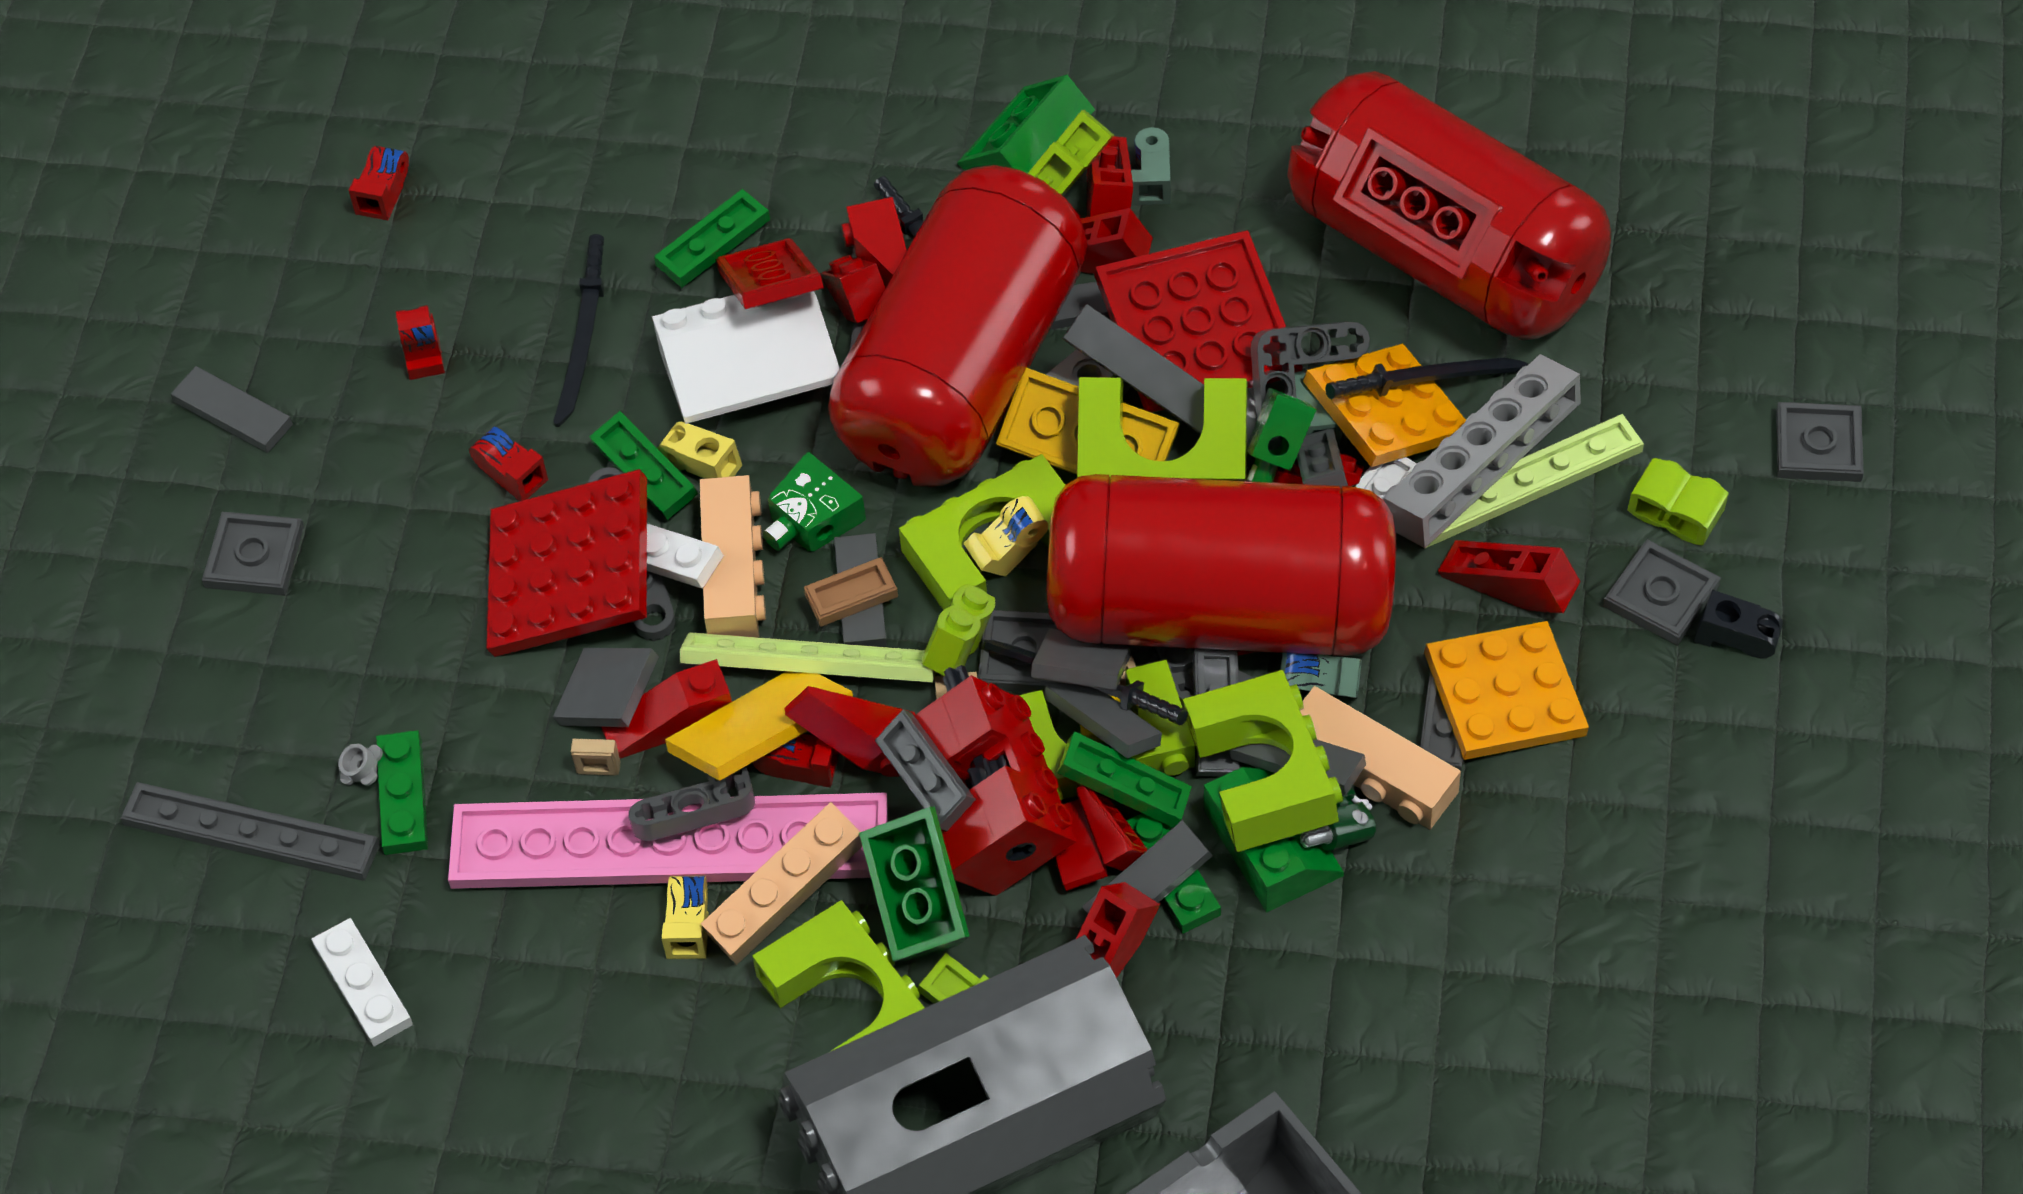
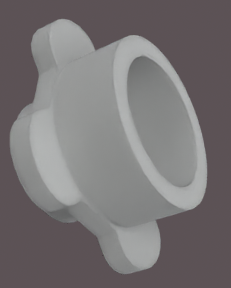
M352 744L345 748L338 762L341 771V782L346 785H351L353 782H361L365 786L373 784L377 779L376 772L378 770V761L383 755L382 749L377 745H371L369 748H366L361 744Z

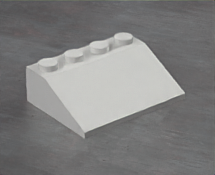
M814 291L749 309H744L737 297L731 295L720 299H709L704 303L682 309H671L663 314L652 316L660 354L685 424L832 385L840 369Z

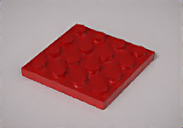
M1248 230L1095 267L1094 277L1111 321L1202 384H1204V378H1245L1248 382V388H1252L1251 342L1254 336L1265 329L1286 327ZM1271 337L1270 343L1264 345L1263 350L1264 353L1271 354L1272 366L1264 365V372L1269 370L1282 371V365H1273V352L1279 351L1280 346L1279 343L1272 342ZM1301 364L1294 365V373L1302 371ZM1277 377L1271 378L1267 384L1280 381V379ZM1138 392L1145 411L1153 413L1164 410Z
M640 469L491 509L487 650L494 657L647 618V477Z

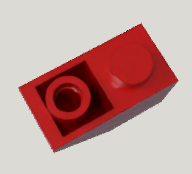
M851 255L831 261L829 263L830 269L820 273L821 278L846 320L859 323L868 319L886 289L877 264L862 260L861 257L852 259Z

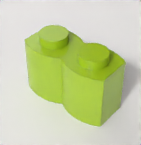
M1653 458L1632 491L1627 510L1636 518L1650 525L1666 528L1682 540L1696 545H1704L1725 510L1729 492L1711 478L1690 475L1681 465L1674 461Z
M969 584L960 587L954 593L949 607L944 609L937 619L924 651L922 664L945 676L944 671L949 667L956 669L960 665L965 666L969 655L976 651L995 608V597Z

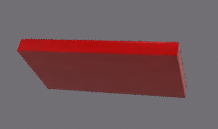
M790 238L723 255L716 259L720 275L744 309L824 288L821 274Z

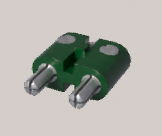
M1350 788L1347 795L1342 794L1343 802L1336 804L1339 822L1302 833L1300 835V843L1305 848L1320 845L1324 850L1330 851L1371 840L1376 832L1375 819L1369 811L1372 809L1371 803H1369L1368 799L1358 798L1355 795V791Z

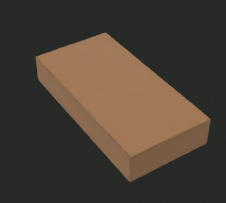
M882 557L804 586L805 596L820 627L898 597L897 587Z

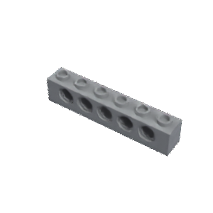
M1541 354L1528 366L1522 367L1516 377L1504 388L1497 390L1476 413H1472L1457 431L1450 437L1444 438L1434 452L1424 461L1418 462L1410 474L1399 484L1392 486L1387 491L1383 500L1393 514L1395 532L1426 548L1581 404L1580 374Z

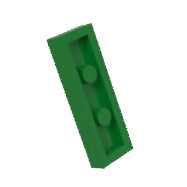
M741 189L654 256L655 264L662 272L683 288L714 264L716 259H718L717 257L727 254L770 221L769 210L745 190Z
M621 411L589 436L593 445L622 473L640 469L647 477V500L667 520L698 495L695 486Z
M419 730L376 736V743L383 751L382 758L378 761L381 838L384 854L390 855L427 850L422 739Z
M1075 731L1068 739L1057 771L1058 774L1173 828L1182 820L1192 786L1131 757L1126 758L1116 750Z
M1143 813L1126 820L1147 849L1151 848L1173 829L1171 826ZM1198 869L1162 899L1182 934L1221 916V906Z

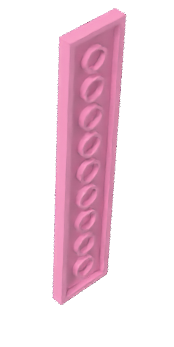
M887 793L755 796L753 809L741 817L652 841L636 838L629 821L631 806L643 799L454 804L448 882L451 889L654 884L668 883L670 876H706L707 882L747 881L830 802L862 832L888 822ZM691 804L684 807L682 811H695L701 808L702 805ZM863 847L829 879L871 878Z

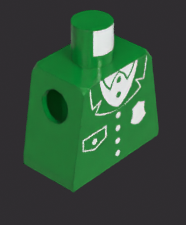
M1272 388L1268 389L1247 445V452L1251 456L1256 457L1247 480L1251 482L1273 483L1279 467L1291 470L1316 413V408L1303 400ZM1281 436V445L1276 450H1268L1269 441L1273 437Z
M807 452L770 494L768 503L773 523L763 531V536L768 544L777 551L794 539L807 551L815 552L833 541L834 537L843 535L866 520L863 496L814 455Z

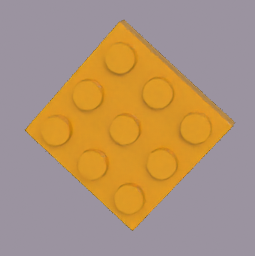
M1403 343L1363 354L1355 359L1341 360L1309 369L1303 379V383L1371 467L1438 448L1444 438L1450 437L1466 421L1434 380L1390 387L1387 395L1381 397L1374 389L1335 399L1327 397L1325 391L1327 383H1335L1340 380L1345 381L1346 379L1363 375L1366 376L1372 373L1377 364H1383L1386 371L1421 366Z
M1548 621L1426 644L1424 654L1437 685L1447 717L1453 728L1454 736L1459 744L1463 760L1585 737L1589 729L1587 720Z

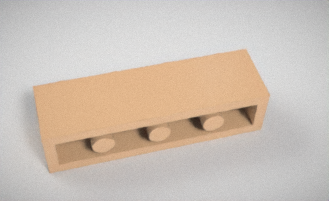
M749 475L700 479L702 541L718 546L724 555L703 587L704 620L707 634L759 637L758 621L766 620L764 595L757 596V585H764L763 561L756 560L755 552L763 550L761 525L754 526V516H761L760 492L752 491Z
M1316 686L1304 698V709L1300 710L1302 716L1310 715L1317 740L1365 755L1366 766L1353 785L1360 788L1363 794L1372 801H1382L1397 810L1406 821L1413 824L1419 823L1431 830L1459 793L1461 771Z
M830 802L701 923L706 934L736 965L740 963L863 847L859 835L860 831Z

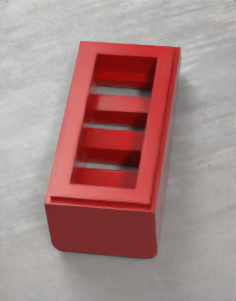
M1083 785L1077 787L1076 793L1103 864L1124 871L1148 849L1109 797Z

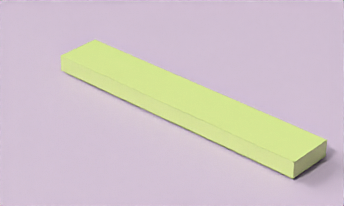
M1621 414L1523 457L1426 548L1643 452L1644 443L1625 416Z
M691 632L687 634L680 648V663L701 665L717 659L719 666L920 682H933L936 674L935 671L922 664L925 650Z

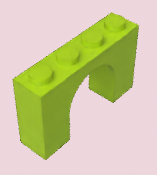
M1079 377L1077 478L1093 474H1106L1109 477L1111 475L1246 481L1247 379L1204 378V425L1199 440L1188 453L1177 459L1153 461L1137 454L1126 442L1123 433L1122 379Z
M1043 454L1031 460L1021 461L1012 470L994 479L984 480L975 489L959 497H952L946 500L940 507L923 516L919 515L911 518L904 526L899 528L901 551L943 610L949 607L954 593L964 585L969 584L973 587H978L987 593L985 578L962 547L966 538L981 525L995 521L1000 516L1003 507L1010 501L1018 497L1028 496L1033 500L1048 522V530L1041 538V541L1049 550L1051 514L1055 498L1065 484Z
M1167 659L1125 669L1126 686L1139 680L1144 683L1143 691L1149 693V695L1159 697L1160 700L1163 699L1170 702V704H1175L1182 708ZM1039 690L1019 695L1026 701L1031 710L1029 719L1034 732L1044 744L1045 751L1043 755L1047 766L1058 780L1059 787L1057 792L1060 800L1078 796L1076 788L1081 786V784L1057 773L1067 744L1057 735L1053 727L1043 691ZM1138 706L1131 708L1133 713L1162 732L1160 746L1131 758L1169 776L1181 774L1187 769L1195 767V744L1187 720L1183 725L1179 726L1168 721V719L1159 717L1157 714L1154 715L1148 712V710L1140 709Z
M1283 670L1183 699L1184 708L1188 711L1187 723L1200 758L1248 744L1273 745L1286 751L1291 756L1285 766L1275 774L1219 792L1224 821L1236 852L1339 822L1336 804L1343 802L1339 783L1335 776L1328 778L1326 774L1330 767L1325 750L1322 745L1315 747L1313 740H1316L1317 737L1312 719L1309 714L1302 716L1300 710L1304 709L1299 688L1297 684L1289 685Z
M842 900L752 955L757 978L780 1008L820 983L834 978L846 977L861 980L872 986L880 994L883 1004L876 1019L863 1031L833 1050L924 1009V1006L917 999L920 997V994L911 978L906 974L901 977L893 967L895 961L893 962L887 947L882 942L877 945L868 935L870 928L864 917L857 910L851 913Z

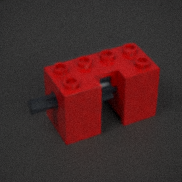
M963 665L956 669L949 667L944 671L945 676L943 677L947 693L914 716L976 799L948 831L941 829L954 880L997 896L1076 843L1077 841L1070 826L1073 821L1069 811L1060 800L1057 792L1059 787L1058 780L1047 766L1043 755L1045 747L1040 737L1034 732L1029 719L1031 710L1026 701L1021 696L1004 691L993 683L989 684L972 675L969 676L966 667Z

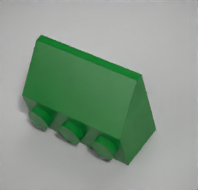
M1067 74L1025 86L957 164L965 171L975 167L998 165L1028 173L1050 145L1059 139L1081 110H1086L1091 115L1095 108Z
M1241 767L1204 784V812L1266 913L1343 877L1344 871L1332 852L1324 850L1320 845L1308 848L1303 847V844L1300 843V835L1302 833L1236 852L1224 821L1219 792L1275 774L1265 769Z
M935 806L859 832L893 962L925 958L957 947L970 937Z

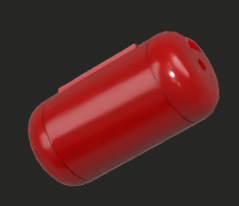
M1376 71L1345 77L1323 93L1310 108V114L1314 118L1310 126L1303 128L1301 144L1291 146L1287 174L1295 201L1307 213L1497 330L1520 340L1538 339L1558 330L1572 319L1588 300L1606 266L1611 245V229L1608 216L1604 207L1592 196L1397 80Z
M998 165L975 167L963 171L940 192L835 376L830 392L829 415L838 438L858 460L873 471L882 472L886 467L893 468L894 476L897 478L906 479L910 474L914 486L933 487L944 486L958 480L969 473L979 462L1013 399L1025 368L1031 366L1082 269L1088 247L1086 234L1079 214L1063 195L1037 177L1018 169Z
M1106 474L1080 476L1063 487L1055 498L1051 514L1047 572L1049 615L1061 632L1071 639L1086 643L1101 644L1103 642V644L1311 655H1331L1332 653V656L1363 654L1379 644L1388 631L1391 619L1396 568V533L1393 514L1383 499L1370 490L1358 487L1341 486L1340 488V486L1126 475H1111L1109 477Z

